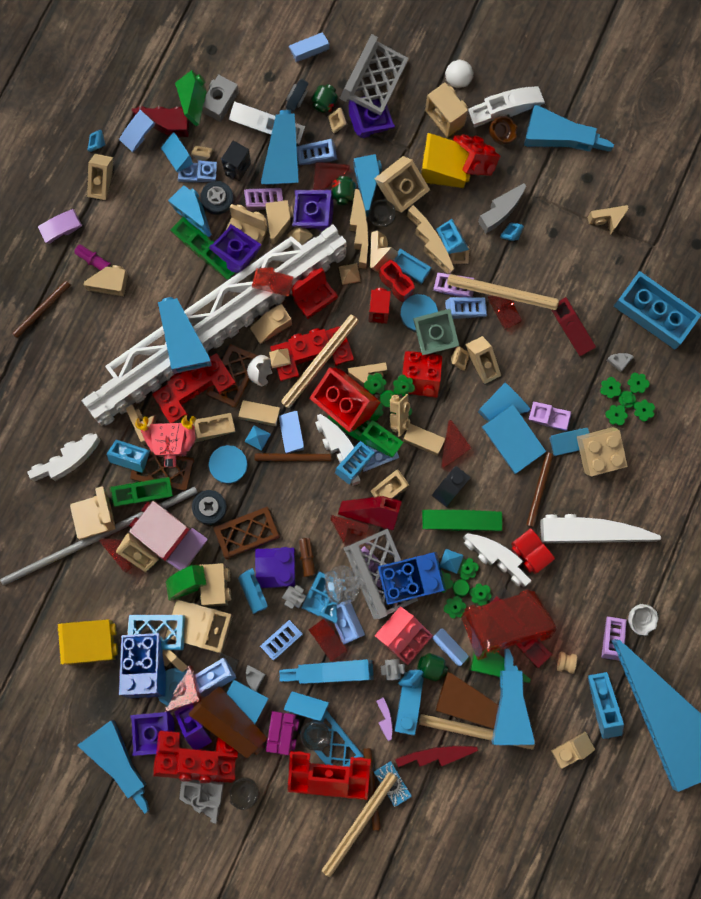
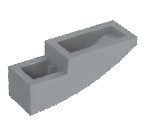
M525 183L492 200L491 210L480 215L478 222L485 234L495 229L513 212L525 191Z

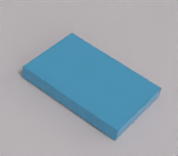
M511 405L482 426V429L514 474L546 452L514 405Z

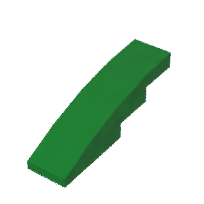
M184 217L170 230L182 243L226 280H229L235 273L227 268L224 260L209 249V246L214 241H211Z
M330 415L327 417L343 432L392 458L404 443L373 420L371 422L367 420L352 432H348Z
M422 510V529L499 532L502 531V512Z

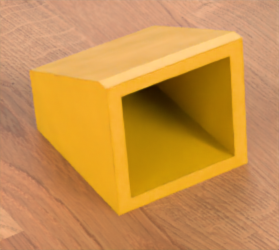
M427 133L421 173L426 183L464 188L465 182H469L470 174H466L462 168L469 156V152L455 141Z
M112 620L58 624L61 664L73 665L116 660L115 655H118L117 643H114L113 636L116 635L115 623L112 624Z

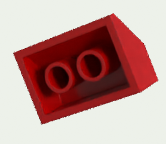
M329 367L310 397L315 404L348 432H352L371 418L381 403L343 370Z

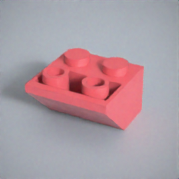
M400 606L377 632L375 637L406 665H409L433 635L412 614Z

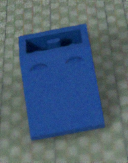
M437 552L378 566L387 605L446 590Z
M160 633L122 635L119 695L126 698L165 697L166 673Z

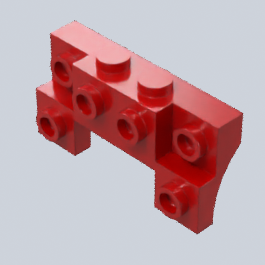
M341 326L326 331L325 329L320 330V328L309 331V334H295L291 336V339H288V342L271 346V352L288 348L291 364L276 367L280 381L283 382V380L299 377L296 365L314 360ZM347 338L332 355L335 366L347 361H354Z
M217 353L210 357L212 366L176 373L171 376L166 386L152 394L169 423H174L183 416L188 415L182 405L209 387L215 385L221 394L225 389L236 385V382Z
M159 731L153 776L179 778L183 782L199 780L200 783H210L211 781L232 783L235 780V760L238 758V751L219 737L216 742V752L179 748L180 732Z
M290 751L288 792L368 800L371 759L351 757L350 767L310 763V753Z

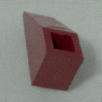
M143 106L132 108L134 117L141 110L156 124L152 128L168 136L175 133L177 137H189V119L184 115L182 107H174V109L165 107L147 108Z
M567 297L561 299L557 309L551 310L578 355L582 356L596 348L569 299Z
M385 496L346 500L341 502L338 515L380 526L384 529L394 530L402 501Z

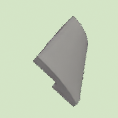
M199 780L182 781L179 799L193 806L194 810L198 813L203 812L211 818L210 821L216 824L224 782L211 781L210 783H200Z

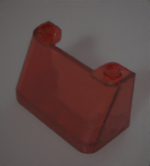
M527 589L520 592V595L478 607L472 605L465 608L461 618L477 661L487 658L486 653H496L499 649L532 639L536 641L540 638L541 641L552 637L557 630L556 625L535 591Z

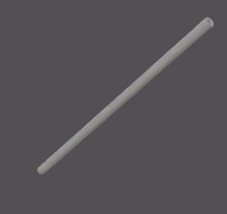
M192 487L159 503V505L166 509L198 494L195 487ZM140 512L115 524V530L85 538L1 578L0 581L3 586L112 535L128 527L135 517L140 518L144 512Z

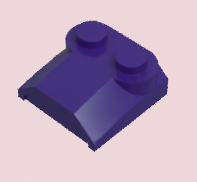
M379 99L372 100L373 105L381 108L382 105ZM352 100L349 101V115L355 133L359 137L367 138L373 133L395 128L387 104L380 116Z
M295 190L292 227L316 228L320 231L332 225L334 205L332 191Z
M230 224L229 228L209 246V249L226 262V266L230 271L239 273L255 258L262 244Z
M294 548L256 549V579L260 588L295 587Z
M170 712L130 715L132 719L133 756L156 754L159 731L175 732L174 719Z

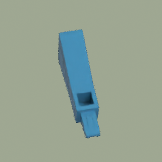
M534 105L524 146L571 147L590 152L592 148L612 151L614 144L607 139L599 138L600 135L596 133L597 128L574 123L547 109Z
M504 649V671H500L501 696L492 736V745H535L523 697L522 671H518L517 666H513V656L510 649Z
M369 659L298 665L297 669L279 670L280 681H299V684L374 680L373 660Z
M111 720L78 744V746L114 778L127 798L132 796L141 810L146 813L149 811L147 800L142 794L145 792L143 787L147 784L133 766L115 721Z

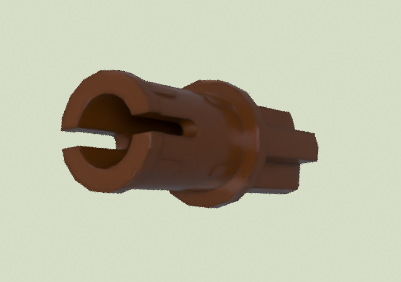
M302 538L299 540L304 577L315 576L313 561L315 556L312 554L310 538Z

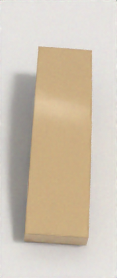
M355 189L350 231H356L354 249L361 250L359 268L366 269L368 226L360 191Z
M413 205L408 210L407 217L418 226L415 234L426 244L423 252L447 274H453V264L440 237L428 220Z
M231 413L196 419L193 424L196 436L194 443L235 432Z

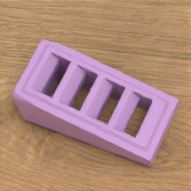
M281 188L244 190L247 211L266 209L265 203L274 202L273 194H277L278 201H283ZM266 195L270 196V202L266 201ZM258 196H262L263 202L259 203ZM251 197H255V203H252Z
M437 273L434 285L435 292L457 297H473L474 291H464L462 288L456 290L457 287L452 286V289H449L447 280L450 274ZM446 279L445 286L442 288V281Z
M607 616L602 658L619 660L617 652L609 650V648L615 649L614 645L610 644L609 641L618 639L625 644V619ZM611 624L619 625L621 629L611 628ZM610 632L620 634V637L610 635Z

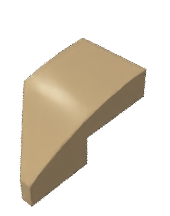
M162 650L166 667L172 663L181 672L188 667L170 650Z

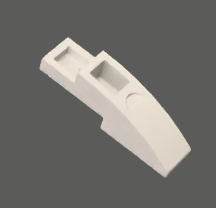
M538 86L525 87L487 97L484 99V103L471 107L468 111L474 127H478L493 121L499 116L509 114L512 117L532 109L534 105H543L545 102Z
M234 102L229 120L272 134L275 116ZM295 123L296 143L299 144L305 126Z
M319 414L317 415L318 421L315 424L319 433L323 432L325 439H322L325 449H330L331 454L339 451L336 455L339 463H341L354 447L337 425ZM353 456V458L360 463V460ZM348 462V464L355 469V466ZM358 475L351 482L353 486L360 483Z
M93 433L83 436L82 440L78 442L71 441L66 443L64 448L60 449L63 454L62 457L55 456L44 465L40 463L31 467L32 470L27 472L30 479L35 482L50 475L56 481L80 466L92 454L101 441L100 437L97 434L93 435Z
M467 533L463 537L467 548L471 551L474 549L479 554L478 558L485 565L487 563L492 565L497 561V566L504 573L508 572L512 576L511 580L518 587L520 585L525 587L531 582L518 568L522 560L506 547L479 535Z

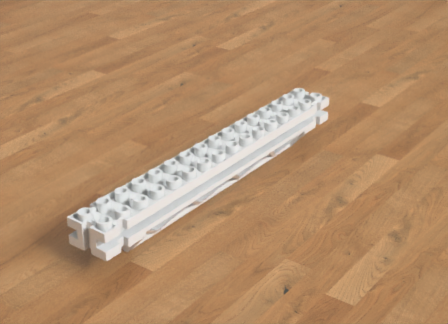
M331 225L321 232V235L316 238L314 237L303 246L292 236L186 309L184 312L190 323L196 324L193 328L206 352L213 347L218 348L221 346L224 339L235 336L243 326L251 325L254 322V318L259 315L263 316L274 304L279 305L285 300L284 297L288 294L292 295L291 289L297 281L307 278L311 271L323 268L326 272L330 268V263L333 261L338 263L343 260L346 254L345 247L347 242L343 236H339L336 227ZM291 245H292V247H293L294 250H295V251L283 252L285 249H287V248L290 247ZM271 261L285 262L266 275L268 264ZM261 267L256 281L237 284ZM228 291L241 293L221 307L225 293ZM217 298L210 313L192 315ZM163 326L107 364L105 367L113 376V379L101 386V389L96 392L94 391L82 400L101 426L113 422V416L117 413H126V407L131 406L135 402L143 401L146 398V394L151 391H157L163 382L169 381L171 376L174 375L166 343L165 345L147 347L164 335ZM138 354L151 355V357L131 370L135 356ZM125 362L118 377L113 370Z

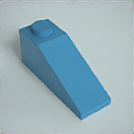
M376 154L354 158V170L366 217L369 216L377 187L374 178L382 171L381 161H377Z
M183 185L168 200L175 212L210 237L212 234L203 206L198 199L200 197L193 188L188 189Z
M423 677L418 688L402 686L394 728L395 732L415 735Z
M608 673L589 675L590 690L602 738L622 736L624 723Z

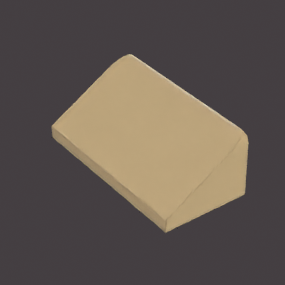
M243 400L238 417L241 420L277 426L280 408Z
M410 424L403 442L438 456L445 438Z
M131 533L124 537L116 550V553L144 572H147L159 560L155 552Z

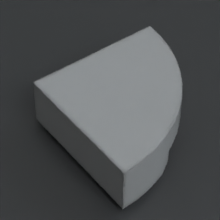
M617 353L611 355L606 361L622 372L634 356L628 353Z
M248 665L246 680L250 688L257 692L266 674Z

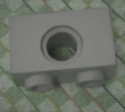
M218 74L217 78L213 79L209 85L202 113L221 122L239 93L238 84ZM216 96H222L219 100L214 99Z

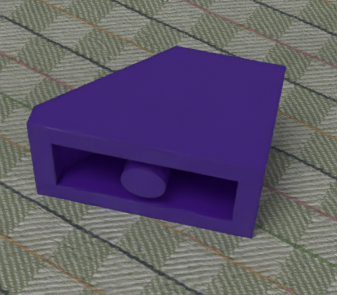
M191 702L175 711L174 714L186 741L193 750H199L211 743L212 740L207 729L188 714L194 708Z

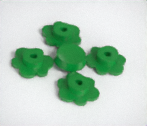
M382 374L368 375L367 380L364 382V387L371 394L381 393V403L370 420L377 421L379 416L383 415L382 408L383 406L390 407V399L393 395L402 394L405 396L408 392H413L415 389L412 384L413 379L400 375L398 380L393 382L395 386L393 392L391 390L384 391L386 380L382 379ZM410 408V410H409V412H408V419H409V416L412 414V409H411V408Z
M632 373L627 381L630 391L622 393L620 389L621 383L616 381L614 377H609L601 382L600 393L602 395H607L609 399L619 396L620 405L617 407L615 405L610 406V410H607L605 413L610 424L623 425L624 419L628 417L625 408L632 407L633 405L635 409L634 415L639 417L641 421H647L648 418L654 416L655 405L648 403L645 399L641 402H636L635 395L633 394L637 392L644 393L645 388L649 387L650 383L645 379L646 376L644 374Z
M471 558L462 560L458 570V574H460L462 579L455 581L454 584L450 580L451 575L449 573L445 574L442 571L446 590L441 592L445 593L447 589L453 586V592L457 595L453 599H447V604L444 606V612L449 614L451 618L464 616L465 612L463 609L466 608V604L462 602L460 597H464L468 593L472 596V602L478 603L480 606L486 605L487 600L491 599V594H489L490 587L488 585L482 586L478 583L470 589V585L466 581L469 577L474 578L476 576L475 572L479 569L478 564L473 563Z

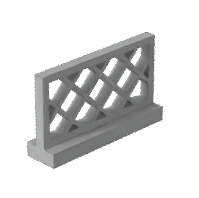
M371 34L340 99L345 102L347 99H350L381 116L408 58L377 42L378 37ZM376 49L384 52L385 56L378 58ZM392 59H397L402 64L394 66ZM388 61L390 67L383 69L380 62ZM376 63L379 70L371 71L369 64ZM392 71L395 78L388 80L385 73ZM381 74L383 81L376 82L373 75ZM370 77L372 84L365 85L362 78ZM386 85L388 92L381 94L378 86ZM374 88L377 95L369 96L367 89ZM363 90L365 97L360 98L354 95V93ZM379 99L382 105L381 108L373 105L372 100Z
M388 529L344 547L374 620L387 616L396 611L400 606L403 608L418 601V598H413L408 601H401L399 605H397L398 602L393 603L392 608L386 610L384 605L385 594L383 591L378 590L376 586L378 578L381 579L379 570L377 569L375 574L368 568L370 560L378 563L379 566L386 565L384 560L387 553L393 555L394 562L401 561ZM379 536H385L387 541L385 548L376 545ZM364 543L370 545L369 555L363 554L359 545ZM375 548L384 551L381 561L372 558Z

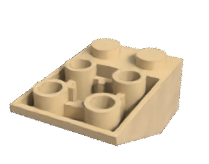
M176 600L172 615H185L184 643L222 653L233 615ZM170 621L169 623L173 630L177 627V621ZM169 629L167 630L165 638H167L172 633Z

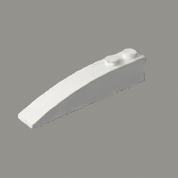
M567 514L565 518H557V515H545L546 518L540 520L542 543L657 542L661 540L660 535L642 528L604 519L577 518L576 514Z

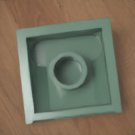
M450 309L413 318L422 355L459 346Z

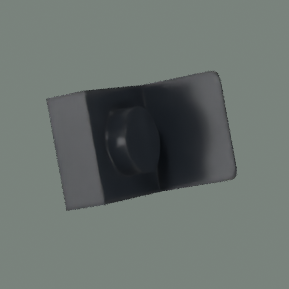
M455 466L431 496L447 507L471 477Z

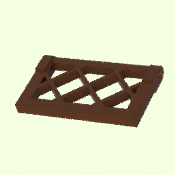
M230 344L222 362L225 367L229 366L231 376L235 382L236 376L245 373L246 376L241 386H238L236 382L235 388L227 391L224 390L223 393L218 394L214 392L216 387L213 385L208 388L206 395L232 408H236L250 380L243 360H253L258 355ZM233 352L239 354V359L229 362ZM241 361L244 371L233 374L230 365ZM237 390L238 392L234 400L227 397L228 393Z
M150 450V454L153 457L147 460V463L155 459L160 469L150 474L145 466V470L149 475L147 477L137 475L138 471L132 470L130 479L137 481L153 480L152 476L161 470L166 477L168 475L164 470L166 467H162L157 459L159 456H156ZM176 456V461L187 462L186 468L182 471L176 464L179 472L170 477L171 488L186 491L194 458ZM181 474L183 477L182 484L171 481Z
M268 507L214 527L225 559L280 538ZM265 514L266 521L264 524L254 520V518ZM250 521L246 531L236 527L240 523ZM253 522L263 526L259 537L249 533ZM231 527L232 531L229 537H223L221 531ZM265 527L271 530V536L261 538ZM234 530L245 533L241 544L230 540ZM247 535L257 538V541L245 546L243 545ZM231 542L238 545L239 548L229 552L227 546Z

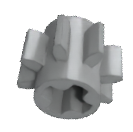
M298 585L294 588L289 586L282 597L286 600L284 605L291 609L294 606L299 608L306 597L302 593L304 589Z
M400 659L385 660V666H381V675H386V680L401 679V674H405V664H400Z

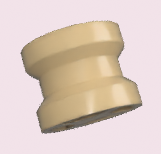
M560 652L557 671L562 672L566 670L574 674L577 655H566L565 652Z

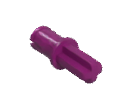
M80 244L74 250V253L87 261L88 265H93L100 271L111 265L110 262L99 257L97 252L93 253Z

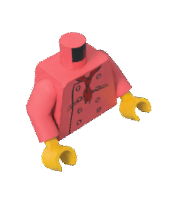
M185 415L181 423L150 424V427L147 426L149 422L147 417L143 418L145 424L140 423L139 418L135 422L136 428L141 430L151 452L156 456L164 457V467L167 468L176 467V456H186L196 441L195 427L193 426L196 418L194 416L191 417L190 422L187 420V415Z

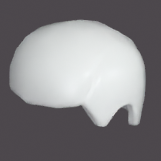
M463 60L453 61L446 69V80L455 88L468 86L473 79L471 65Z
M264 355L256 356L248 365L249 379L259 386L266 385L268 383L266 376L272 374L269 357Z
M639 604L629 613V625L638 635L646 636L657 627V611L650 605Z

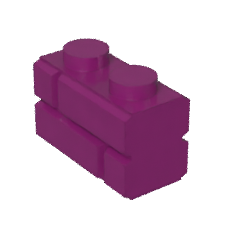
M272 711L266 752L290 755V751H295L296 739H293V732L298 731L299 719H295L296 714Z

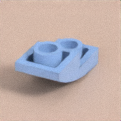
M139 110L119 140L134 152L145 140L144 136L156 123L143 111Z
M198 160V163H193L178 172V181H216L217 162Z

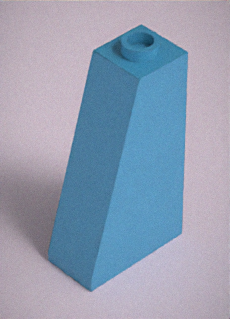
M280 110V114L275 116L261 184L299 183L295 114H291V110Z
M168 297L158 302L173 373L212 366L205 348L178 299Z

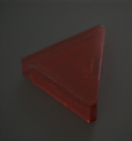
M316 162L313 190H325L339 176L349 171L350 165Z
M451 420L448 421L441 463L442 469L471 449V446Z
M193 666L187 667L188 670L176 687L170 703L165 708V712H172L201 701Z

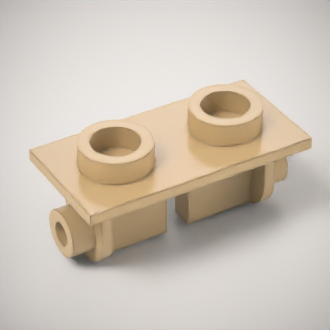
M408 394L403 398L393 395L390 399V412L396 413L390 414V428L393 432H398V436H401L410 426V419H408V412L410 410Z

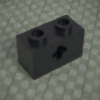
M233 140L221 160L225 175L232 180L240 181L251 165L250 152L248 148Z

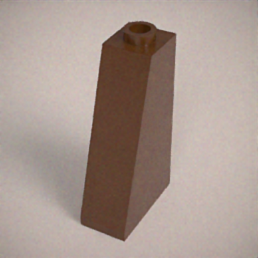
M447 672L435 711L494 729L499 705L452 673Z
M220 686L201 700L188 713L190 717L246 758L253 753L257 755L265 748L262 744L268 738Z

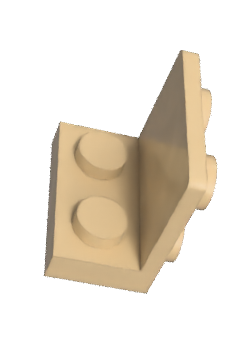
M231 204L230 212L232 218L227 229L232 224L262 244L268 231L264 215L259 212L252 213L247 211L242 205L237 204L235 206Z
M103 486L95 488L97 495L93 498L70 505L79 540L116 529L109 497Z

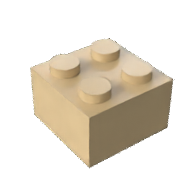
M443 83L427 95L425 111L448 138L465 125L468 107L464 101L458 99L455 90L451 86L449 87L446 83Z
M404 156L374 178L391 207L401 213L430 190L413 160Z
M611 427L577 436L585 474L595 476L628 467L619 429Z
M223 563L202 565L207 585L200 587L201 605L204 607L228 606V601L232 599L231 589L227 588V582L230 581V570Z

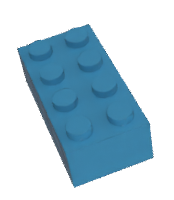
M640 271L614 305L616 309L673 349H676L683 342L701 317L698 311Z

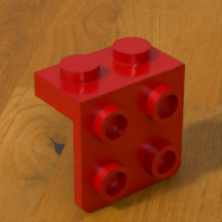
M455 135L453 140L469 152L462 170L466 174L492 176L501 157L495 152L496 149L485 144L484 139L479 136Z
M323 268L311 271L307 278L297 281L291 289L295 304L307 319L338 298V295L327 283Z
M414 351L405 352L402 375L412 378V384L415 387L414 391L408 392V394L438 397L442 367L441 355H422L421 352Z

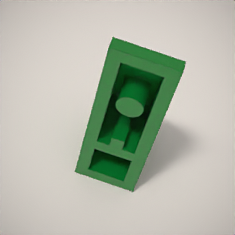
M191 70L175 82L184 115L197 127L200 123L207 91L204 85L206 83L204 78Z
M480 644L479 647H474L470 671L500 677V671H504V657L491 650V646ZM522 673L523 682L530 683V678Z

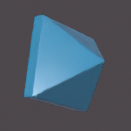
M102 130L90 134L88 152L106 145Z
M510 223L500 237L512 241L519 240L524 226L522 224Z
M254 425L245 442L262 451L271 434Z
M445 549L440 567L457 574L464 555Z
M409 670L398 684L400 686L418 688L423 671Z

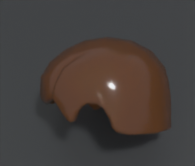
M499 116L491 122L489 131L493 141L498 144H508L517 138L516 131L518 127L511 118Z

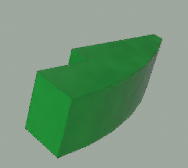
M169 477L109 487L113 506L173 496Z
M191 565L170 576L166 581L169 601L196 592L198 588L207 585L204 567L202 565Z

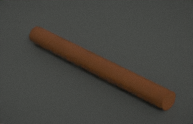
M65 280L12 334L18 338L71 285Z
M546 452L527 520L526 525L529 527H534L554 455Z
M255 453V461H331V454Z
M371 748L363 749L364 758L371 759L368 790L370 800L376 791ZM378 808L371 817L373 830L381 829Z

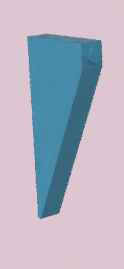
M612 640L672 789L679 792L701 783V713L621 640Z

